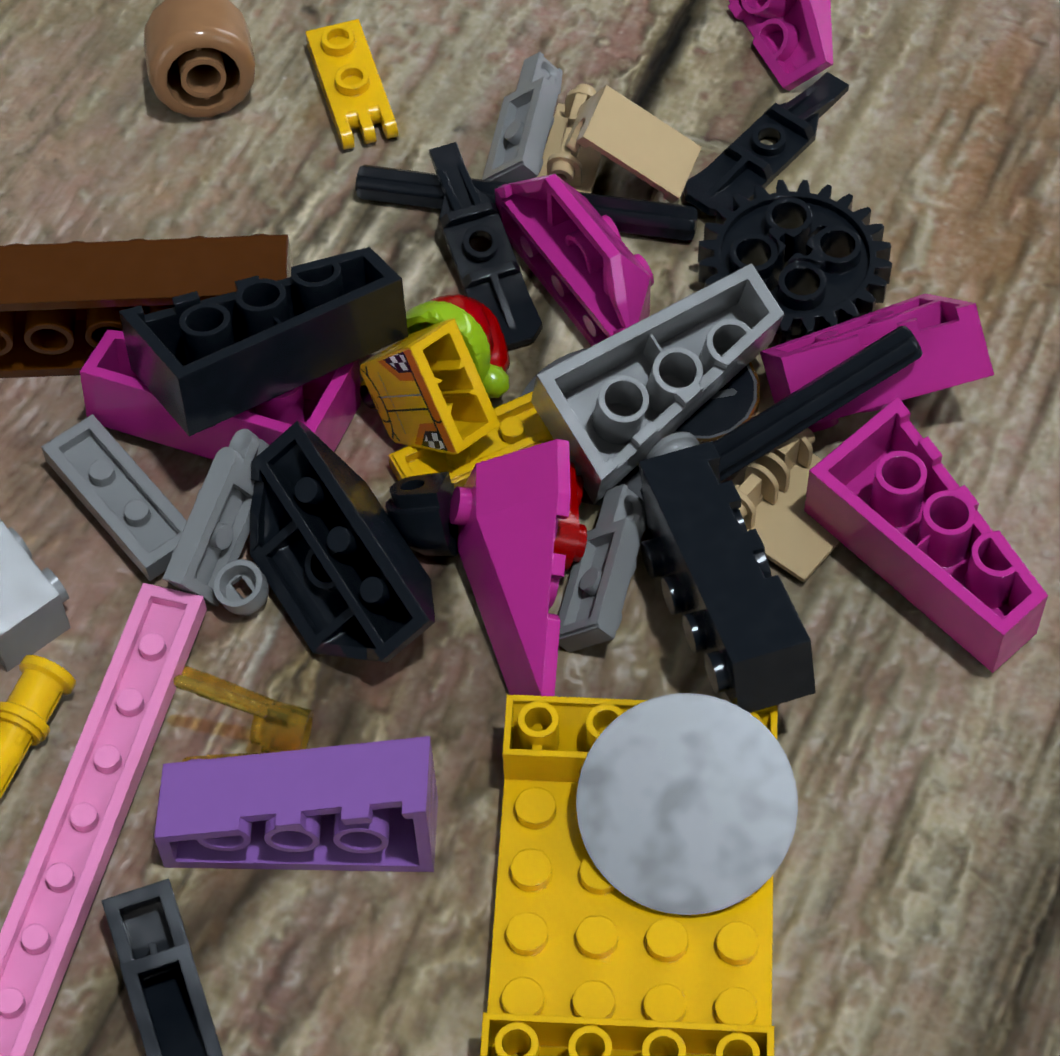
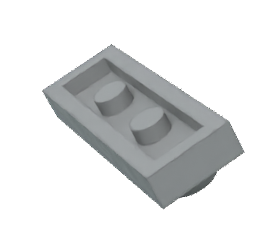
M92 414L41 446L45 461L145 577L151 581L165 572L187 520Z

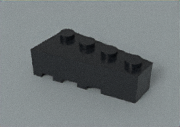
M370 247L291 267V277L282 280L259 279L257 275L234 281L235 292L200 300L197 291L172 297L173 308L145 315L141 305L119 311L131 370L189 437L408 337L402 278Z

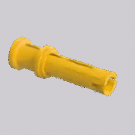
M26 655L23 657L19 664V670L22 672L7 701H0V800L30 746H37L40 742L46 740L50 733V727L47 723L61 697L71 694L76 686V680L67 670L55 662L37 655Z

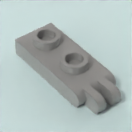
M241 429L237 431L232 437L229 447H223L216 453L162 578L183 592L204 596L205 603L217 607L220 602L213 591L214 578L225 564L238 560L250 532V507L255 481L251 480V461L269 446L268 443L259 439L250 430Z

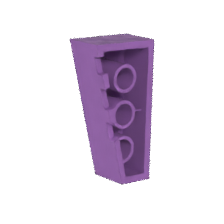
M415 737L214 759H191L185 762L163 764L154 834L163 866L166 868L434 872L438 794L431 737Z

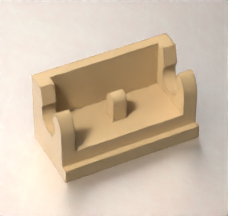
M608 85L581 104L577 112L578 116L566 140L565 146L576 152L580 145L585 148L588 146L592 147L654 187L651 201L664 203L667 200L673 203L680 199L702 148L700 145Z

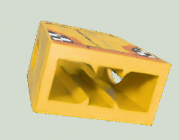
M455 318L447 319L411 333L408 337L387 346L360 364V373L363 377L360 387L361 398L366 406L378 410L389 437L395 443L454 455L459 454L501 425Z

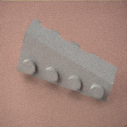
M752 263L537 374L531 403L553 439L569 441L570 461L574 463L576 475L583 478V488L593 504H596L605 495L606 490L613 488L639 464V461L644 460L658 441L677 430L758 356L760 351L772 343L783 319L784 312Z

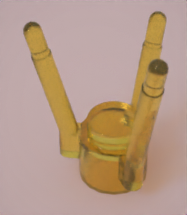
M189 666L184 667L182 675L174 677L173 684L179 689L254 715L250 731V743L261 746V753L187 756L183 758L182 762L191 759H214L307 749L313 726V710L276 701Z

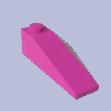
M729 0L728 8L736 19L743 21L754 37L753 45L782 88L790 91L833 65L831 0Z
M551 440L476 463L464 487L457 486L451 498L449 519L451 524L458 525V552L509 695H555L561 621L559 615L548 612L556 599L559 579L564 577L566 555L556 554L553 551L558 529V518H568L570 511L569 441Z

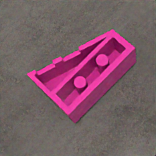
M925 293L762 350L760 354L774 404L899 326H906L912 331L921 346L923 353L921 357L808 427L812 432L833 427L839 423L838 418L883 409L897 397L902 401L993 376L994 372L976 303Z

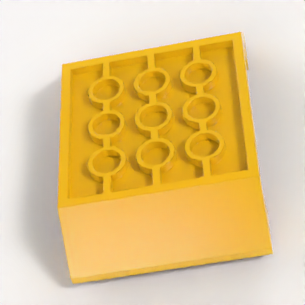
M507 694L502 752L504 789L487 1012H483L480 1056H774L775 1026H772L773 875L751 896L723 910L698 915L664 913L633 901L613 887L594 865L583 843L577 820L576 794L581 769L587 754L596 739L613 720L628 709L647 700ZM778 705L751 712L750 714L761 721L777 739Z

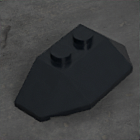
M296 421L251 461V480L255 481L250 507V555L265 575L270 587L314 654L388 663L435 623L431 579L392 523L368 484L304 423Z

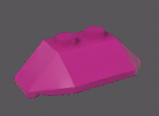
M556 174L508 183L495 189V204L510 244L591 346L649 317L650 289L654 284L652 271L640 254L633 255L621 241L618 228L609 216H601L586 197Z

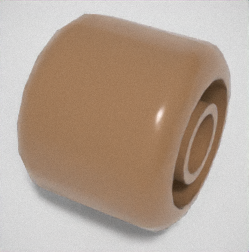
M164 0L153 10L144 28V51L150 84L157 98L170 110L189 117H213L230 111L246 98L254 83L255 57L249 28L243 14L230 0Z

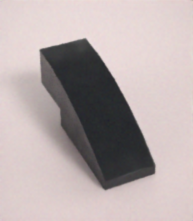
M169 878L101 900L146 1055L223 1056Z

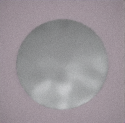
M677 693L663 695L639 703L622 713L603 730L588 752L581 769L576 794V812L585 848L594 865L613 887L626 897L653 910L678 915H698L723 910L741 902L760 889L772 877L786 856L794 836L798 814V795L796 781L789 760L780 743L761 721L748 711L726 700L703 694Z

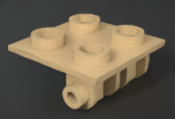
M806 428L745 466L732 480L741 498L739 510L747 531L756 529L765 547L767 559L803 583L840 543L839 540L804 511L809 470L822 460L813 454L812 444L815 441V436L809 428Z

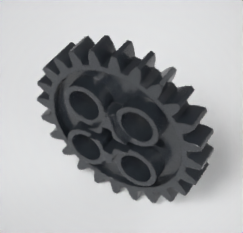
M778 180L776 193L768 194L761 185L757 184L754 185L753 200L750 201L736 193L733 195L732 210L719 206L716 209V223L705 224L704 240L699 241L698 282L704 283L705 287L752 263L784 312L783 319L776 332L779 344L790 341L792 335L802 337L875 311V304L884 302L887 284L890 283L892 262L889 261L891 243L882 241L884 233L883 224L869 225L871 209L869 207L852 212L853 195L848 194L838 201L832 200L831 185L827 184L817 195L810 193L808 180H802L797 192H789L785 182Z

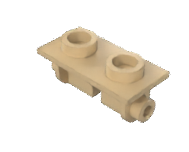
M579 84L567 93L565 104L558 103L554 122L550 129L542 157L543 166L537 176L556 174L575 190L584 193H592L603 154L590 146L585 148L581 145L574 152L567 148L565 144L578 116L577 112L581 104L596 94V90L592 86Z

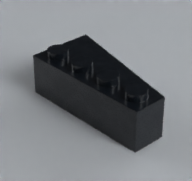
M713 441L639 461L649 540L641 542L644 564L652 579L656 577L661 578L664 599L672 615L681 613L685 636L694 654L703 652L706 672L715 693L725 691L731 703L749 713L816 693L811 640L779 575H771L765 547L757 530L747 531L744 519L739 510L741 498L732 480L720 482V456Z

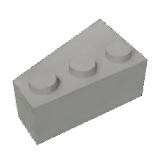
M0 519V664L8 672L20 664L24 656L33 655L70 629L71 626L63 603L69 599L66 589L49 568H45L42 571L32 560V554L21 536L13 528H7Z

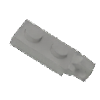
M541 52L524 60L516 91L503 99L482 180L513 183L532 179L538 176L543 166L542 157L549 130L554 122L553 113L557 98L561 94L563 71L560 68L557 69L543 57L544 54Z
M625 484L606 490L596 527L587 531L584 555L579 562L573 563L559 611L561 621L559 646L568 652L613 640L621 624L622 608L630 579L636 569V557L647 524L644 500L628 489V486Z

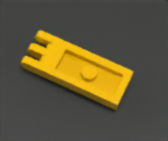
M359 19L305 31L307 47L342 149L355 147L352 130L358 128L365 144L376 142L373 125L379 123L382 125L386 139L398 137L397 124Z

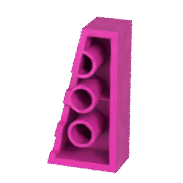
M897 397L809 470L804 511L988 670L994 673L1037 634L1048 594L999 530L993 531L978 512V501L965 485L960 487L941 463L943 457L941 452L929 436L923 438L910 421V411L901 399Z

